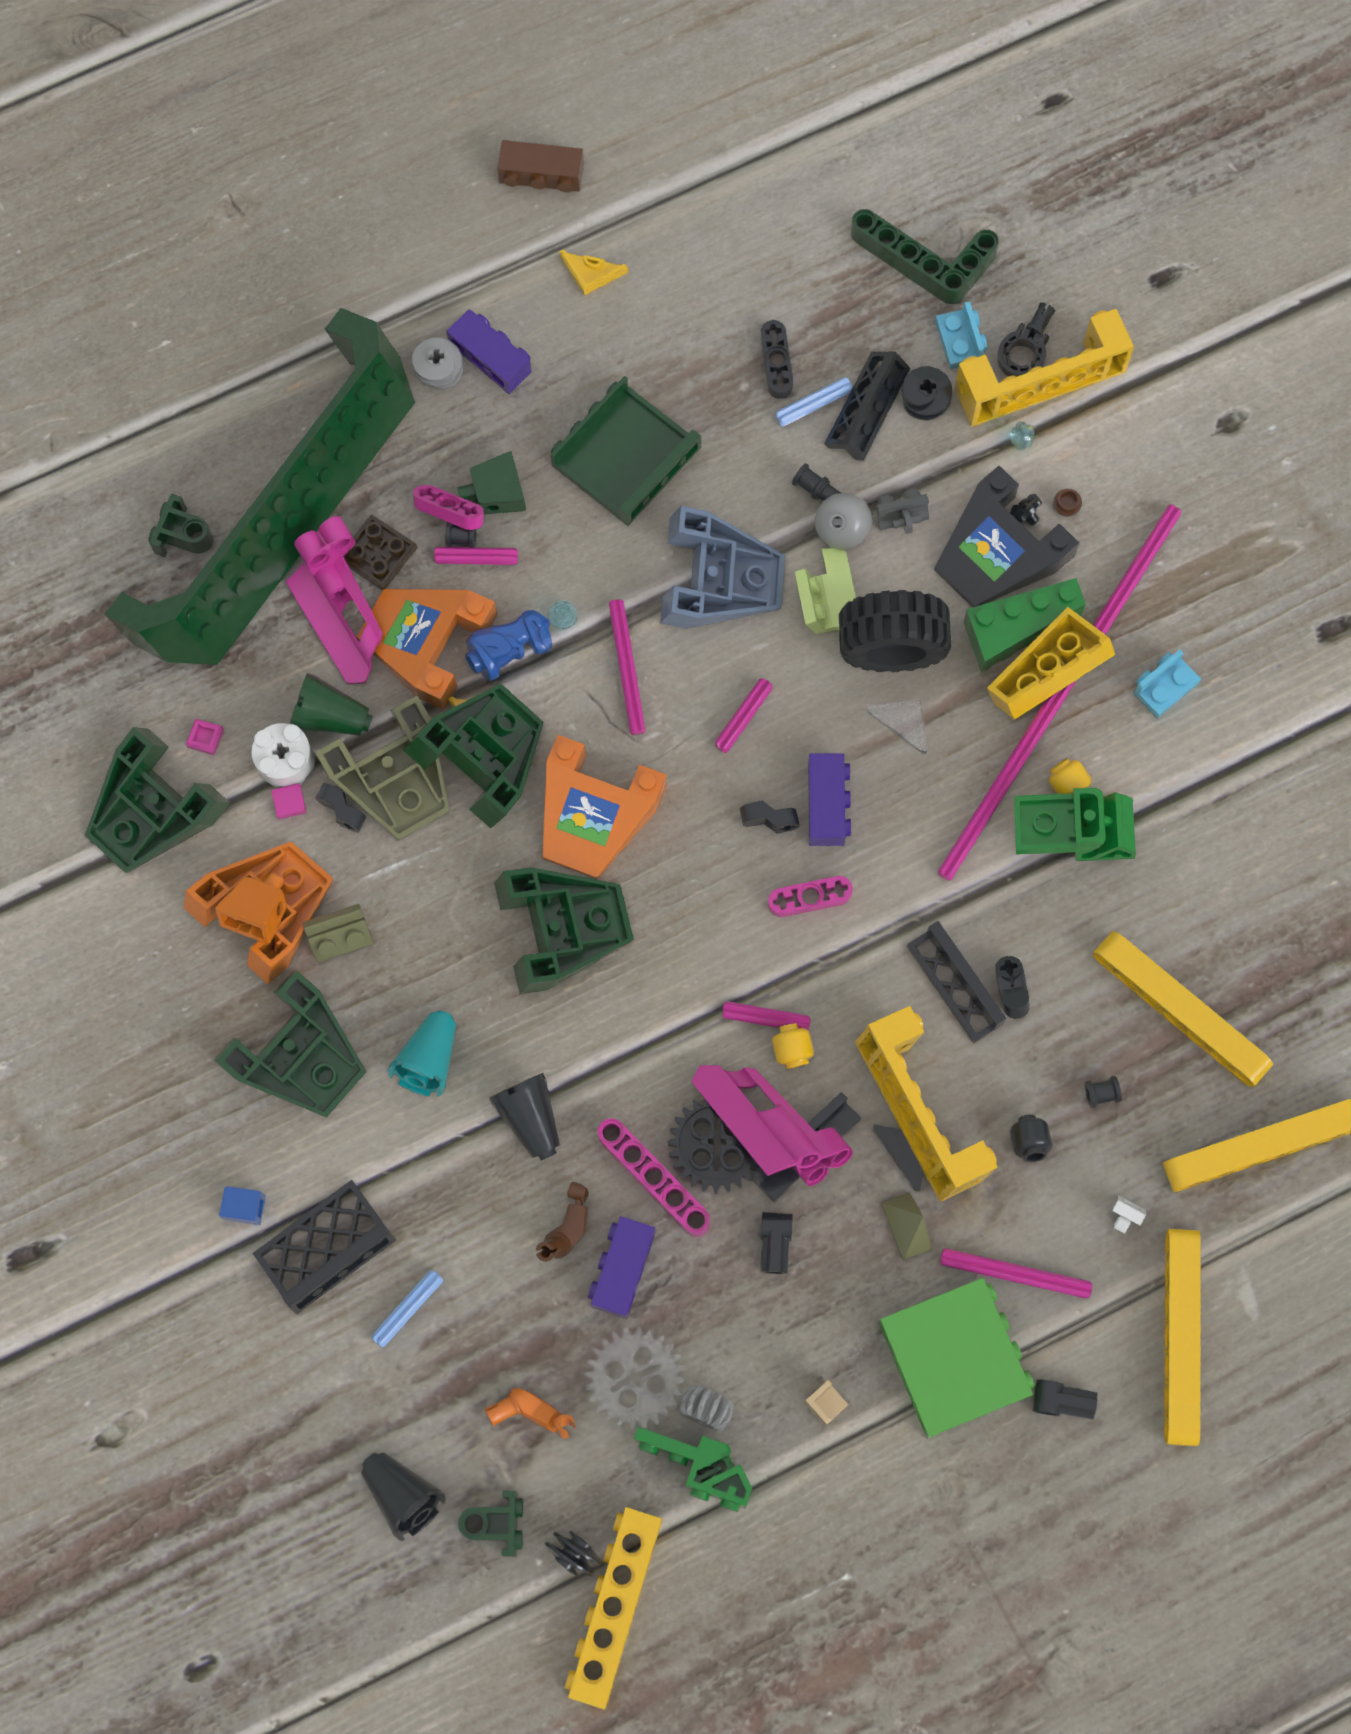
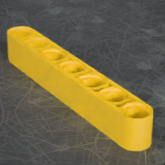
M1111 931L1093 951L1092 955L1097 962L1245 1085L1254 1088L1273 1066L1272 1060L1118 932Z
M1351 1098L1163 1162L1162 1164L1173 1192H1178L1351 1134Z
M1167 1228L1165 1236L1164 1439L1166 1445L1199 1446L1201 1237L1199 1230Z

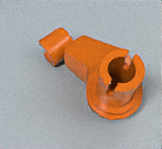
M522 1388L511 1389L508 1397L484 1408L493 1427L518 1413L519 1416L522 1415L555 1433L558 1430L559 1436L563 1439L569 1437L568 1432L563 1429L564 1426L570 1425L576 1428L574 1419L570 1415H562L546 1401Z

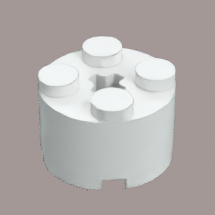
M278 723L256 733L251 753L253 762L261 777L276 788L304 783L310 772L314 769L315 755L306 735L300 728L294 724Z

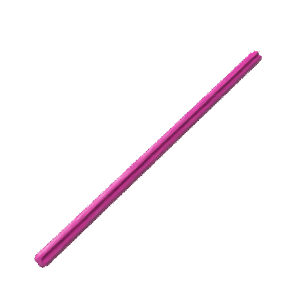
M1172 504L1167 506L1094 622L1093 626L1105 635L1180 517V508ZM1076 681L1045 700L939 868L938 874L948 881L952 880Z

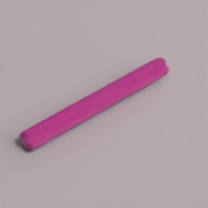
M617 599L609 602V610L631 735H640L646 731L624 601Z
M947 1248L941 1254L940 1264L943 1266L1081 1298H1089L1092 1292V1283L1090 1281Z

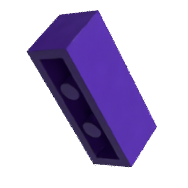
M468 309L446 331L448 340L458 347L460 353L508 394L532 372L529 354L523 348L519 347L517 349L513 346L504 332L494 330L482 314L476 315L472 310Z
M809 753V846H844L846 836H851V819H845V808H850L851 806L850 791H845V781H850V763H844V753Z
M620 1216L618 1223H612L607 1240L612 1242L608 1253L602 1252L597 1268L602 1270L599 1281L593 1280L588 1294V1299L592 1300V1308L625 1319L628 1318L656 1233L655 1227Z

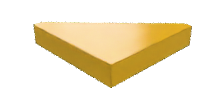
M565 250L559 251L560 258L584 296L628 273L626 264L617 265L605 262V259L588 255L583 257L566 253Z

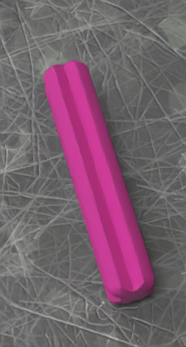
M436 547L434 550V560L437 564L516 565L518 562V550L516 548Z
M764 678L758 680L716 739L715 747L724 753L730 750L772 691L773 685Z
M729 1001L724 1003L722 1012L723 1017L726 1019L776 1028L797 1023L798 1029L805 1028L809 1030L811 1018L808 1015Z

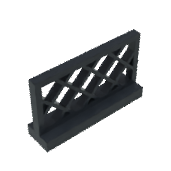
M351 1180L252 1254L280 1292L288 1307L297 1315L395 1242L396 1239L353 1180ZM353 1191L357 1196L355 1210L340 1208L342 1198ZM363 1205L367 1211H361V1206ZM323 1212L333 1213L330 1228L315 1227L317 1216ZM339 1214L354 1215L351 1231L336 1229ZM359 1216L372 1217L377 1224L368 1232H357ZM298 1230L308 1231L305 1247L290 1245L292 1235ZM314 1232L329 1234L326 1249L311 1248ZM334 1235L350 1236L348 1247L342 1251L332 1250ZM273 1249L283 1250L280 1266L268 1264L263 1256ZM289 1251L304 1252L301 1268L286 1266ZM310 1253L324 1255L323 1265L317 1270L307 1269ZM273 1270L279 1271L278 1277L275 1275ZM284 1273H300L297 1285L287 1291L282 1285Z

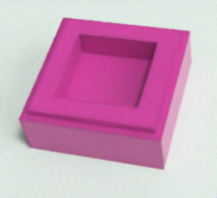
M195 718L186 742L187 748L215 756L224 731L223 726Z
M300 783L271 790L278 820L307 813Z

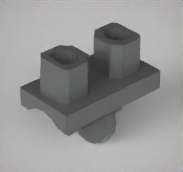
M914 488L903 493V499L894 501L893 496L889 494L880 496L877 505L879 529L903 527L906 534L912 533V524L929 519V499L927 494L921 495L918 489Z

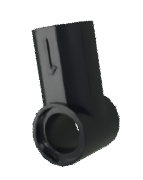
M762 1212V1273L787 1274L793 1214Z
M1036 1380L1033 1412L1051 1416H1060L1062 1414L1090 1420L1094 1419L1097 1408V1392L1064 1387L1063 1383L1049 1380Z

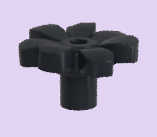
M1033 493L1018 503L1019 505H1013L1010 510V514L1017 521L1022 523L1027 520L1031 526L1039 521V517L1035 512L1036 508L1042 505L1041 499Z

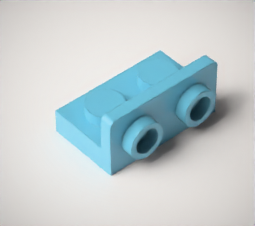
M970 301L964 302L963 310L936 316L935 323L949 369L958 368L959 363L970 356H982L984 351H987L985 335H980L978 329L980 325L977 310H972Z
M1180 649L1173 655L1170 652L1167 653L1157 663L1159 666L1152 673L1147 670L1136 680L1138 685L1134 695L1157 719L1201 681V678L1182 660L1184 653Z

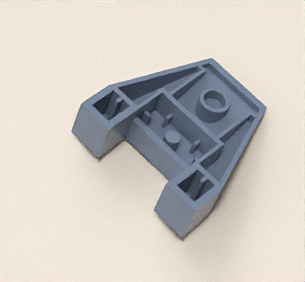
M680 506L669 520L667 544L694 549L691 589L673 586L662 597L661 624L689 629L781 609L785 565L784 554L708 511Z

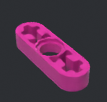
M421 485L413 490L414 507L420 511L467 530L478 529L484 524L483 508L476 503L431 485Z
M843 876L782 887L771 892L768 898V908L777 917H787L846 904L851 899L853 887L851 882ZM836 884H840L841 888L847 889L844 891L843 897H838L837 893H830L827 895L828 900L823 901L824 892L821 887L826 886V892L833 891ZM808 889L815 890L819 895L818 901L814 904L805 903L802 899L804 891ZM797 892L799 907H794L795 901L786 903L785 909H780L779 905L773 904L777 902V897L782 896L786 901L792 900L793 893Z

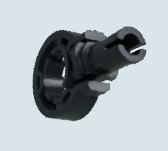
M1039 303L1038 309L1031 322L1027 324L1026 329L1025 324L1020 323L1017 330L1008 334L1000 343L998 363L1001 370L1007 376L1014 375L1018 377L1029 371L1028 364L1019 366L1011 361L1009 354L1011 349L1016 346H1026L1033 351L1035 358L1031 361V368L1034 366H1041L1043 368L1046 359L1045 346L1050 339L1047 334L1043 336V332L1055 313V309L1051 305L1046 310V303ZM1005 347H1007V350H1006V362H1007V364L1005 363V361H1004V359H1003V351H1004Z

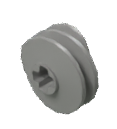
M430 338L421 342L412 354L414 373L424 384L442 390L455 386L460 380L463 372V360L458 347L451 341L444 338Z

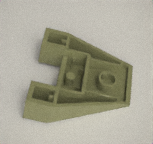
M418 695L390 710L404 736L358 762H354L341 738L314 752L328 778L398 840L450 811L439 757L424 770L403 751L418 732L431 720Z

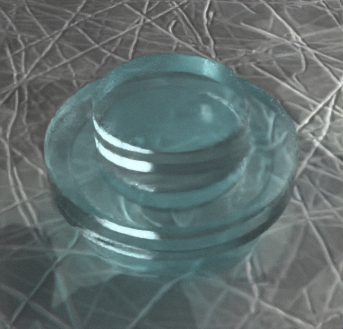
M1018 422L1011 430L1012 444H1015L1017 450H1024L1026 447L1032 446L1034 440L1032 425Z
M560 601L550 608V622L558 629H568L577 621V610L570 602Z

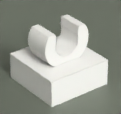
M1121 1196L1117 1197L1113 1205V1211L1119 1214L1114 1228L1124 1234L1131 1221L1141 1225L1146 1216L1144 1208Z

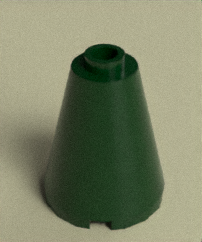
M307 673L290 724L298 726L301 730L360 736L362 730L368 732L373 716L368 714L369 708L316 675Z

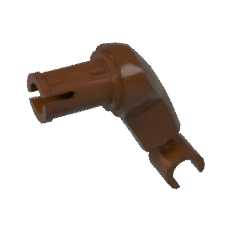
M577 1182L570 1184L567 1196L574 1199L575 1203L568 1204L563 1224L549 1232L545 1236L544 1242L537 1245L536 1251L542 1249L541 1252L536 1254L541 1261L547 1262L553 1258L560 1259L565 1257L585 1235L588 1207L583 1206V1203L586 1202L589 1191L584 1185Z

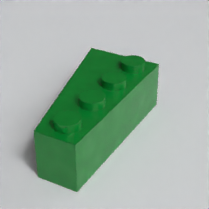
M1077 578L966 609L964 625L981 673L990 669L997 662L1011 657L1013 653L1025 646L1028 647L1067 607L1081 616L1086 603Z

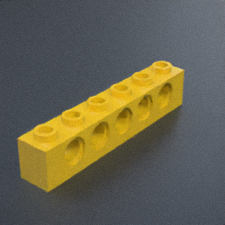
M627 1507L624 1514L618 1512L613 1531L618 1532L615 1544H608L603 1562L609 1563L605 1576L599 1574L594 1589V1594L599 1595L596 1607L589 1606L584 1625L589 1626L586 1639H579L574 1657L580 1658L576 1671L570 1670L566 1681L565 1689L570 1690L568 1698L604 1710L606 1709L661 1527L662 1518ZM629 1534H635L641 1540V1546L635 1553H628L623 1547V1540ZM620 1565H626L631 1570L630 1581L623 1585L618 1584L613 1576L614 1570ZM612 1596L617 1597L622 1603L621 1612L616 1616H610L604 1610L605 1601ZM601 1628L608 1629L612 1634V1642L606 1648H601L595 1643V1633ZM591 1660L598 1661L602 1665L603 1673L599 1679H590L585 1673V1666Z

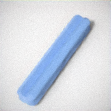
M844 377L776 411V419L781 426H785L849 394L853 388L847 377Z
M429 1270L371 1336L372 1339L379 1346L385 1347L443 1282L442 1277L434 1270Z

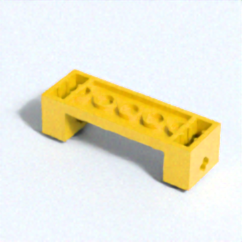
M1117 309L1110 311L1102 310L1090 317L1083 341L1085 350L1079 355L1069 359L1068 357L1060 358L1052 365L1043 368L1041 366L1034 367L1026 374L1018 377L1014 375L1006 377L1000 383H998L986 354L979 357L970 356L959 363L954 390L970 426L979 425L1126 373L1134 345Z
M908 1006L868 1024L855 1041V1044L939 1202H942L981 1183L998 1168L996 1165L997 1160L993 1150L987 1147L983 1140L951 1155L950 1144L947 1138L938 1131L935 1125V1116L932 1110L924 1105L921 1099V1090L918 1084L910 1079L906 1071V1062L901 1053L910 1050L924 1033L921 1017L916 1012H913L911 1006Z

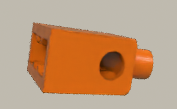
M269 873L263 882L251 877L244 878L215 907L220 926L269 944L286 911L284 894L280 889L284 884L282 878L274 873Z

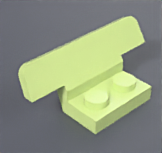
M835 548L822 549L827 574L813 576L806 569L795 571L805 625L815 634L839 630V613L848 601H853L856 598L845 550Z

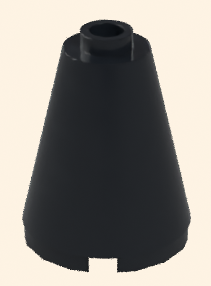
M543 1073L489 1097L492 1106L532 1158L539 1156L540 1161L557 1154L555 1148L560 1145L547 1080Z
M384 1452L369 1455L362 1464L364 1468L361 1475L397 1540L404 1541L403 1535L408 1532L412 1537L418 1534L439 1513L436 1509L439 1501L443 1505L446 1501L445 1495L440 1489Z

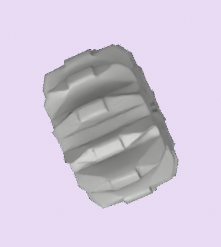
M690 1385L682 1397L679 1411L686 1418L703 1427L723 1431L732 1417L734 1405L719 1393L702 1386Z

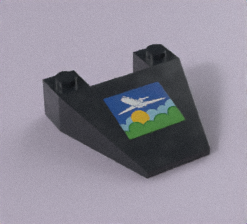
M1000 465L978 483L934 567V570L972 607L983 605L1055 574L1076 555L1080 543L1060 523L1038 541L1017 521L1005 507L1016 498L1019 484Z

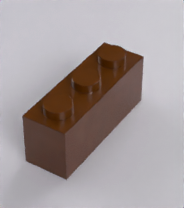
M502 140L497 167L499 183L512 187L522 185L531 186L535 189L549 188L558 189L562 192H580L584 168L583 148Z

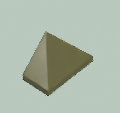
M910 1192L881 1202L903 1261L932 1250L923 1215Z

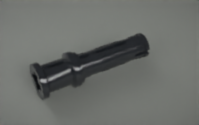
M807 463L801 466L791 482L792 485H799L809 492L814 500L821 499L824 501L833 494L841 493L830 485L831 481H829V478L826 476L822 478L809 469Z

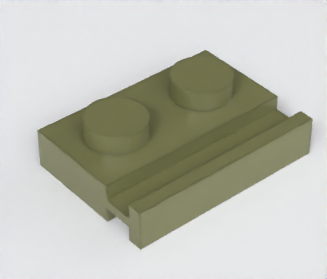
M360 904L302 922L317 963L373 944Z

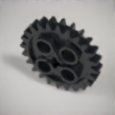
M705 1099L704 1105L701 1106L696 1100H693L694 1110L690 1111L683 1107L682 1111L685 1118L675 1117V1122L680 1127L670 1128V1133L676 1136V1139L668 1140V1146L675 1147L676 1150L670 1152L669 1157L679 1159L673 1165L674 1170L683 1168L684 1171L681 1174V1179L683 1180L691 1176L690 1186L693 1188L700 1182L702 1183V1192L704 1193L709 1185L713 1186L715 1194H718L720 1186H724L726 1192L730 1193V1184L732 1183L739 1189L742 1188L741 1178L743 1177L751 1181L752 1176L749 1170L758 1171L760 1167L735 1136L732 1137L725 1133L724 1128L726 1124L721 1120L720 1141L726 1145L720 1146V1168L718 1171H715L714 1146L709 1145V1143H714L715 1119L720 1117ZM699 1122H705L709 1124L711 1131L704 1136L698 1135L694 1131L695 1125ZM698 1152H705L709 1155L710 1161L704 1166H699L694 1163L693 1157ZM728 1153H736L741 1161L738 1165L730 1167L724 1163L723 1158Z

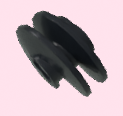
M923 366L911 370L905 377L902 388L905 410L910 416L919 420L938 418L950 406L953 393L952 383L944 372L931 366Z
M572 1530L569 1531L571 1539L555 1531L553 1535L563 1546V1549L549 1542L545 1543L554 1555L555 1560L576 1576L578 1575L576 1569L592 1576L594 1571L585 1559L598 1566L602 1564L601 1559L592 1550V1547Z

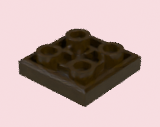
M371 514L353 537L355 539L354 546L343 557L351 570L383 590L388 587L418 547L416 543Z

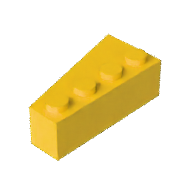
M1067 607L987 687L993 703L1012 719H1017L1113 657L1115 652L1111 640L1107 635Z

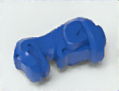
M527 610L511 623L475 631L466 640L469 652L465 654L470 668L475 674L481 672L484 678L488 681H493L499 677L500 668L510 663L513 659L520 660L524 657L523 645L529 644L536 654L547 653L552 647L549 619L539 612Z

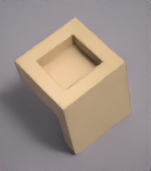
M829 1379L805 1400L806 1406L825 1427L849 1405L832 1387L833 1384Z

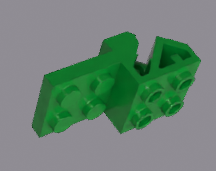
M1073 788V793L1014 796L1016 855L1075 852L1076 861L1135 859L1133 798L1117 792L1104 797L1103 792L1098 788Z
M641 1427L637 1428L634 1440L636 1443H639V1450L657 1456L658 1451L669 1454V1461L682 1466H687L688 1461L693 1463L686 1482V1488L691 1489V1496L707 1502L710 1496L720 1499L721 1507L738 1512L739 1507L746 1509L752 1486L741 1465L739 1464L734 1467L730 1458L731 1449L729 1445L702 1436L697 1448ZM720 1462L726 1465L725 1472L717 1476L714 1475L711 1479L703 1483L701 1482V1480L721 1471V1467L717 1466L716 1468L706 1473H703L699 1476L698 1473L706 1469H711L712 1466Z

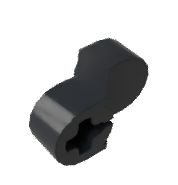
M323 783L315 799L322 805L335 810L336 822L341 827L359 833L367 816L347 805L346 794L342 789Z
M758 801L743 805L739 809L743 826L746 827L764 824L776 834L792 831L800 826L796 808L774 810L764 801Z
M1002 957L996 963V979L1002 1008L1008 1017L1019 1019L1026 1016L1030 1010L1029 994L1023 966L1016 957Z

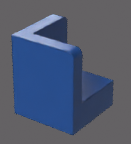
M226 1186L223 1192L219 1217L225 1221L260 1225L266 1195L257 1190Z

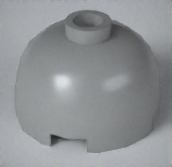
M839 493L831 495L821 503L816 511L814 522L816 532L824 543L831 548L845 550L855 548L866 540L865 538L870 532L873 520L871 510L863 499L850 493Z

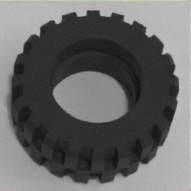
M888 590L881 591V593H869L864 597H856L853 601H848L839 613L840 654L847 664L855 668L860 667L866 671H914L917 668L923 669L931 664H938L947 657L951 650L949 607L941 598H936L930 593L923 594L921 591L908 592L906 590L890 592Z

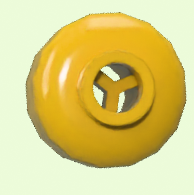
M1066 758L1049 770L1051 775L1048 778V783L1056 794L1073 793V788H1088L1092 783L1091 776L1079 760L1070 761L1069 758Z
M797 1023L779 1027L780 1033L772 1038L777 1063L785 1065L786 1069L809 1064L808 1059L814 1055L809 1030L805 1028L798 1029Z

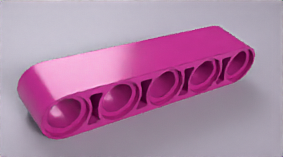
M610 1118L601 1122L598 1127L599 1141L611 1156L688 1235L700 1237L706 1234L710 1226V1218L706 1209L619 1120ZM608 1128H616L620 1131V1136L615 1141H608L603 1135ZM630 1149H636L641 1153V1158L635 1163H630L625 1160V1153ZM658 1171L662 1175V1180L655 1185L649 1184L645 1180L647 1173ZM674 1192L680 1193L684 1198L682 1204L676 1207L670 1206L666 1202L668 1195ZM691 1215H701L705 1219L704 1225L698 1229L691 1228L687 1223Z

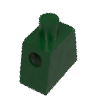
M512 451L471 467L470 473L473 483L457 487L459 497L468 501L477 500L478 505L483 508L484 515L526 511L525 500Z

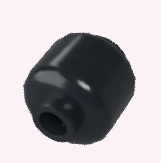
M1035 1115L1021 1116L1018 1122L1013 1124L1010 1129L1014 1153L1026 1162L1043 1160L1053 1147L1048 1123L1041 1118H1036Z

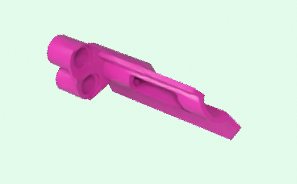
M335 516L324 521L317 532L309 531L296 539L294 546L304 560V563L286 581V584L346 683L361 684L366 683L372 668V656L375 648L380 644L383 632L343 557L354 546L355 539L342 518ZM350 600L355 602L367 622L360 642H358L342 615L344 607Z
M700 1065L691 1080L695 1088L767 1176L792 1167L806 1185L814 1186L827 1176L829 1168L843 1166L853 1155L852 1148L835 1128L829 1127L815 1132L755 1068L743 1067L742 1070L732 1072L725 1071L718 1065ZM759 1087L775 1107L764 1111H757L740 1089Z

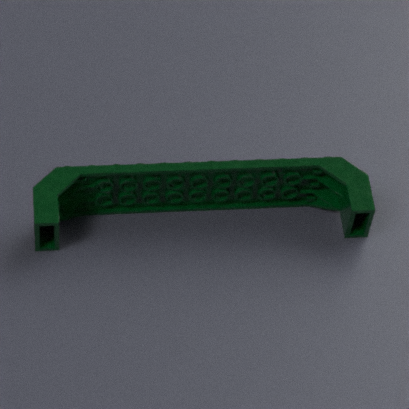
M340 308L326 326L325 331L348 363L355 366V370L184 593L150 605H146L121 592L104 615L133 645L167 663L218 665L300 556L294 546L296 539L306 532H317L320 525L329 518L415 404V400L401 358L376 321Z

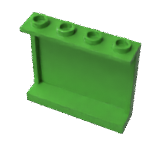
M984 1278L879 1320V1325L926 1439L1033 1395L1031 1390L1035 1388L1033 1379L1028 1370L1023 1372L1019 1359H1022L1019 1346L1016 1341H1010L1006 1330L1010 1329L1008 1320L1003 1312L998 1313L994 1301L998 1300L996 1292L991 1283L986 1284Z

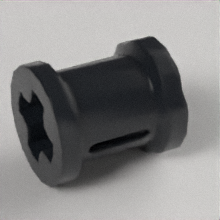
M446 522V546L451 547L452 544H464L475 547L476 529L467 530Z
M1110 1076L1109 1080L1096 1083L1091 1081L1085 1082L1086 1097L1091 1108H1096L1097 1104L1110 1101L1120 1103L1122 1101L1121 1089L1116 1076Z

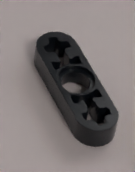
M769 320L761 328V343L767 386L771 396L777 399H784L793 391V375L786 328L778 320ZM771 330H775L777 334V345L772 346V337L769 335ZM773 354H780L785 358V361L780 365H774L769 361V358ZM782 373V382L785 384L783 389H779L777 385V374Z

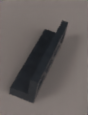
M896 351L870 353L824 443L829 449H845L855 460L864 461L903 385L905 377L911 369ZM877 361H882L881 365L873 371ZM870 384L869 388L862 393L863 389ZM859 406L857 412L850 416L851 412ZM847 430L843 439H838L839 435Z
M939 921L930 925L926 933L907 944V948L973 1043H976L1004 1025L1005 1015ZM930 939L936 947L935 959L922 956L916 947ZM939 953L945 961L938 960ZM928 963L934 964L933 970L930 968ZM937 965L946 966L952 970V983L939 981L935 975ZM956 978L961 983V985L955 984ZM944 987L950 988L949 994ZM954 989L967 992L970 996L968 1007L955 1004L952 1000ZM973 1002H974V1004L977 1006L978 1009H973V1008H972ZM961 1011H962V1012H967V1017H966V1018H965L964 1015L961 1013ZM971 1013L982 1015L989 1026L976 1034L969 1024Z
M841 1092L808 1124L815 1132L833 1127L843 1138L861 1121V1117L847 1104L848 1098ZM792 1167L768 1176L760 1168L753 1175V1182L775 1202L801 1177Z

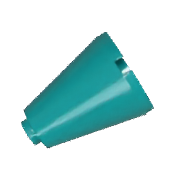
M442 1010L429 1013L390 1063L387 1070L388 1076L391 1079L393 1075L397 1076L400 1079L398 1085L413 1093L429 1097L431 1092H437L436 1097H440L446 1087L457 1026L453 1016Z

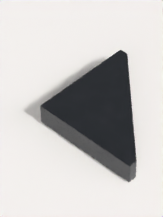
M874 1125L873 1131L886 1147L890 1156L905 1174L914 1190L920 1191L923 1169L902 1130Z

